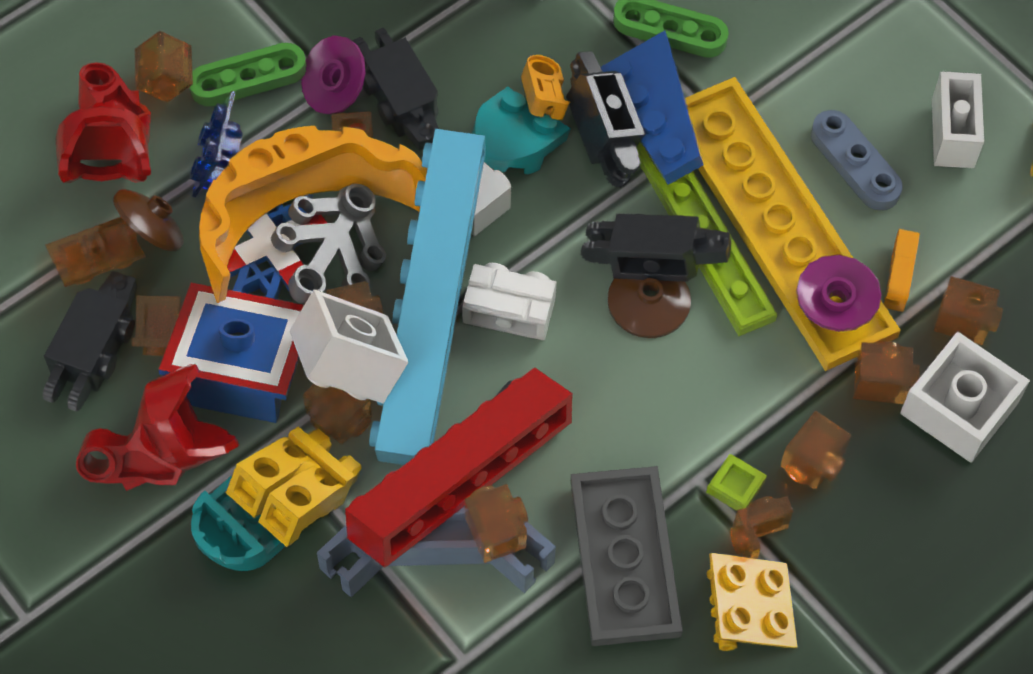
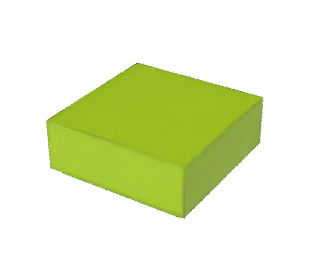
M729 454L707 486L706 493L744 515L765 483L767 475L734 455Z

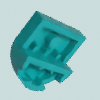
M506 87L481 105L471 134L485 136L486 154L484 162L490 168L503 173L507 171L508 167L524 168V174H531L540 170L545 156L567 141L571 128L559 120L552 119L550 115L544 114L543 117L532 115L529 112L526 98L510 87Z
M231 475L211 494L204 490L197 498L192 508L191 532L197 547L215 563L232 570H254L269 562L285 545L258 522L261 514L253 518L226 494Z

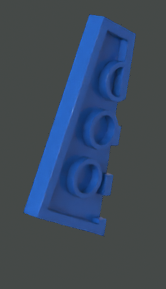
M664 30L600 68L603 72L617 71L622 74L645 133L640 142L669 185L704 164L687 109L686 99L682 91L678 70L672 55L671 45Z

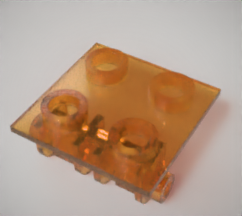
M122 217L45 244L65 287L86 283L92 280L94 276L113 269L126 268L133 264L134 261L145 258L144 252L136 240V232Z

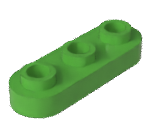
M618 0L614 7V26L624 35L647 41L665 30L671 48L702 57L718 56L727 46L728 27L717 17L656 0ZM628 19H636V20H638V21L635 22V21H631V20H628ZM666 29H673L675 32L667 31ZM704 39H709V40H711L712 42H707V41H703V40H704Z
M280 43L201 65L194 69L189 76L188 84L191 96L200 105L216 106L296 83L303 78L306 72L305 54L295 44ZM284 66H291V67H292V68H289V69H286V70H282V69H281V68L284 67ZM246 77H253V78H254V79H250V80H247V81H244V80H243V79L246 78ZM210 87L216 88L215 90L205 91V89Z

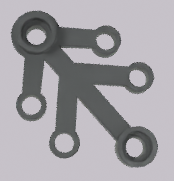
M352 184L342 188L337 196L333 198L311 199L306 196H298L289 207L288 214L295 223L300 225L294 226L290 223H281L271 235L273 246L282 252L291 251L297 243L323 241L309 265L298 267L289 279V293L296 302L305 304L313 289L320 292L325 290L326 278L323 273L336 252L339 255L346 275L341 283L343 292L350 298L358 299L370 287V279L363 272L361 266L368 271L377 270L385 261L386 252L379 245L370 218L375 213L376 199L368 187L362 184ZM298 207L303 208L307 213L302 212ZM339 214L334 223L305 225L311 221L314 215ZM353 224L363 246L358 257L349 235ZM281 234L286 235L290 241L284 239ZM368 253L373 255L376 258V260L372 259L368 255ZM352 281L358 283L360 287L355 286Z

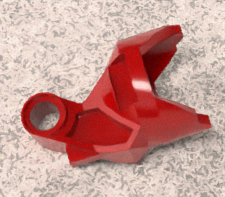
M98 62L84 65L79 72L78 105L80 109L70 113L61 122L55 138L58 175L63 183H72L82 178L102 182L123 177L134 183L144 182L147 176L151 175L148 149L151 112L140 103L139 90H130L111 66ZM81 160H121V162L112 166L95 167L81 163Z
M189 364L151 380L145 385L135 426L131 434L124 436L103 428L94 429L87 433L76 458V468L81 477L89 482L105 484L122 483L126 491L146 482L156 485H176L186 471L228 454L239 446V442L236 436L230 435L226 429L197 419L186 395L191 388V382L199 375L200 370L196 364ZM90 452H102L108 459H97Z

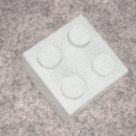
M314 289L290 329V334L307 379L319 387L328 388L332 386L344 390L359 400H366L368 398L384 404L409 363L388 315Z
M957 332L909 390L900 414L972 463L1018 405L1030 380Z

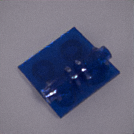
M234 91L230 92L223 105L219 103L215 105L210 123L205 122L200 131L198 145L203 146L201 157L197 156L195 158L189 177L195 181L192 197H196L202 188L208 190L213 180L218 178L228 166L229 160L239 151L243 133L238 123L229 121L235 96Z

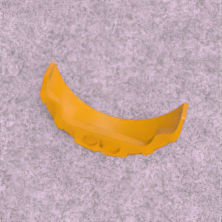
M316 126L291 128L276 132L269 139H259L246 146L229 160L228 166L211 183L200 217V250L216 302L219 303L226 300L230 280V272L227 269V265L236 244L247 229L268 211L298 196L340 191L342 188L352 184H362L368 187L374 195L400 202L420 212V206H415V194L418 181L426 180L427 168L422 167L421 159L407 147L400 144L398 149L390 144L368 137L364 130L344 126L342 131L318 130Z

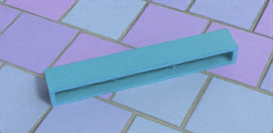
M435 129L433 142H426L424 146L422 167L428 168L426 180L418 181L415 206H420L418 220L411 219L407 244L413 245L411 260L403 259L400 284L406 285L403 299H396L392 323L398 325L396 335L409 363L384 404L377 402V405L383 406L381 420L373 421L369 439V446L375 447L377 459L381 462L405 465L414 458L420 449L429 447L434 443L486 154L485 136Z

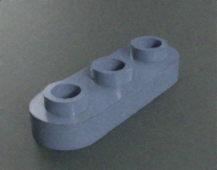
M827 110L818 114L814 119L811 130V139L815 146L865 205L874 210H888L894 207L899 201L903 187L898 174L847 115L836 110ZM828 126H835L838 129H831ZM852 154H861L863 158H856ZM877 182H883L888 187H880L877 185Z

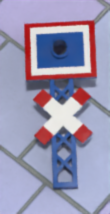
M308 194L305 196L312 199L314 194ZM281 204L265 213L247 229L246 232L251 239L235 246L227 269L230 272V278L237 274L238 277L233 291L227 290L226 300L217 303L212 286L192 282L189 286L160 364L159 374L165 375L189 364H196L200 370L199 375L191 382V388L186 395L191 406L273 423L278 421L282 399H287L300 359L290 334V329L304 307L303 304L278 300L283 284L289 291V279L298 267L304 265L294 252L295 247L303 243H297L289 252H282L276 249L271 242V235L279 224L290 223L294 226L300 225L295 223L288 214L291 204L285 207ZM298 207L299 210H301L304 213H307L303 208ZM314 215L311 221L305 225L326 224L327 222L322 215ZM281 234L284 239L290 241L286 235ZM268 261L271 267L261 272L257 265ZM260 288L266 297L249 293ZM236 332H242L245 334L241 336H232V334Z

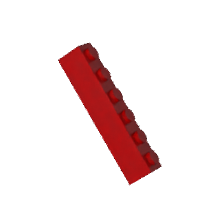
M535 367L521 378L514 379L505 390L493 399L483 402L477 411L461 423L451 426L445 435L429 447L420 449L413 459L397 471L388 473L381 483L365 495L356 497L349 507L345 509L347 539L386 568L572 423L573 393Z

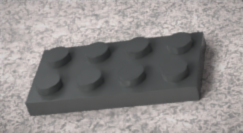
M658 466L571 474L570 484L591 645L600 646L681 638L683 631Z

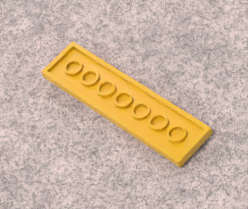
M736 77L686 97L687 109L704 164L698 168L699 172L824 370H830L897 339L901 330L881 300L878 312L870 322L856 330L840 332L820 327L807 318L799 306L796 293L800 274L809 263L823 256L842 255L851 258L853 256ZM833 296L830 298L834 302L844 303L839 297Z

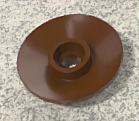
M121 189L114 195L113 202L116 210L123 220L142 238L167 251H178L184 243L183 235L174 219L170 216L173 212L171 206L164 199L153 195L150 199L141 193L128 189Z
M653 278L644 280L613 279L608 291V308L612 318L623 330L638 337L657 338L666 336L677 330L685 322L690 311L691 295L686 282L658 281ZM651 290L658 294L650 297L645 295L643 291Z

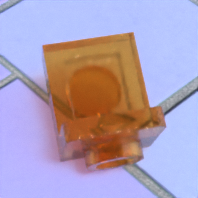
M137 295L135 338H132V346L143 347V355L164 356L181 310L182 297Z
M771 496L762 497L750 503L747 508L737 510L733 528L729 530L730 539L737 554L743 553V556L746 558L758 559L761 547L757 537L788 529L793 509L787 496L773 499Z

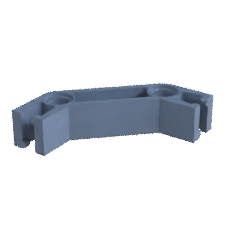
M464 506L388 566L492 564L525 593L536 582L534 568L529 564L524 566L514 554L519 548H523L541 562L540 567L547 571L555 563L556 546L516 511L507 506ZM346 525L317 552L320 570L330 579L338 574L341 579L342 590L350 597L359 591L383 567L347 539ZM496 529H503L509 532L510 536L503 540H496L490 537L489 533ZM351 552H355L360 559L349 571L343 566L338 571L333 568Z

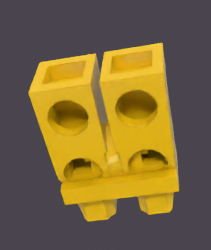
M298 426L289 432L288 437L278 439L237 463L226 494L253 518L261 514L258 522L288 547L298 540L302 530L318 518L328 515L333 509L335 510L343 505L349 489L357 481L362 467L350 455L343 456L339 460L334 458L329 453L332 446L330 438L319 428L306 433Z

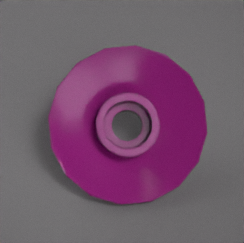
M334 35L322 39L311 49L306 58V72L301 79V85L307 104L316 112L334 115L345 111L357 99L362 90L366 74L365 61L359 46L349 38Z
M842 255L823 256L809 263L800 274L796 289L799 306L807 318L822 328L838 332L856 330L869 323L878 312L882 296L879 280L871 269L855 258ZM833 296L839 297L844 303L834 302L830 298Z

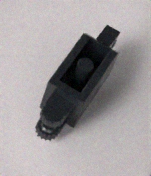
M384 27L375 31V40L379 49L372 52L362 37L352 40L359 46L365 61L366 74L363 88L368 96L374 94L378 101L377 109L383 123L386 126L391 124L398 137L407 135L419 151L423 150L426 142H433L435 129H439L436 122L438 115V91L406 37L393 42Z
M592 51L578 52L576 58L570 64L572 87L566 95L567 101H570L569 106L591 164H601L604 175L607 176L606 179L612 186L616 188L625 187L630 181L631 174H634L640 167L641 162L639 161L640 158H638L639 154L636 146L644 137V130L622 74L617 71L603 72Z
M616 214L615 221H592V223L587 225L585 236L590 241L584 242L580 255L589 263L611 264L614 279L644 280L653 278L658 281L688 282L697 276L699 264L728 262L731 238L729 232L700 228L699 217Z
M112 271L98 291L87 288L77 292L44 355L50 371V376L43 390L42 396L44 400L52 403L55 402L67 381L74 383V386L69 394L67 407L78 412L82 409L91 390L98 392L104 378L109 379L112 376L117 363L116 355L122 343L126 344L129 342L135 329V320L130 310L137 290L135 278Z

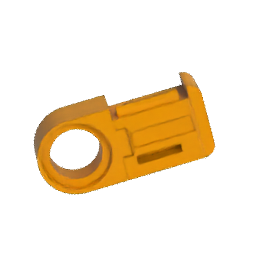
M543 55L528 57L521 80L529 112L534 116L543 117L544 114H547L552 119L563 120L570 101H565L562 91L564 78L561 67L553 59Z
M898 229L883 302L887 309L899 312L904 311L910 293L920 237L919 232Z

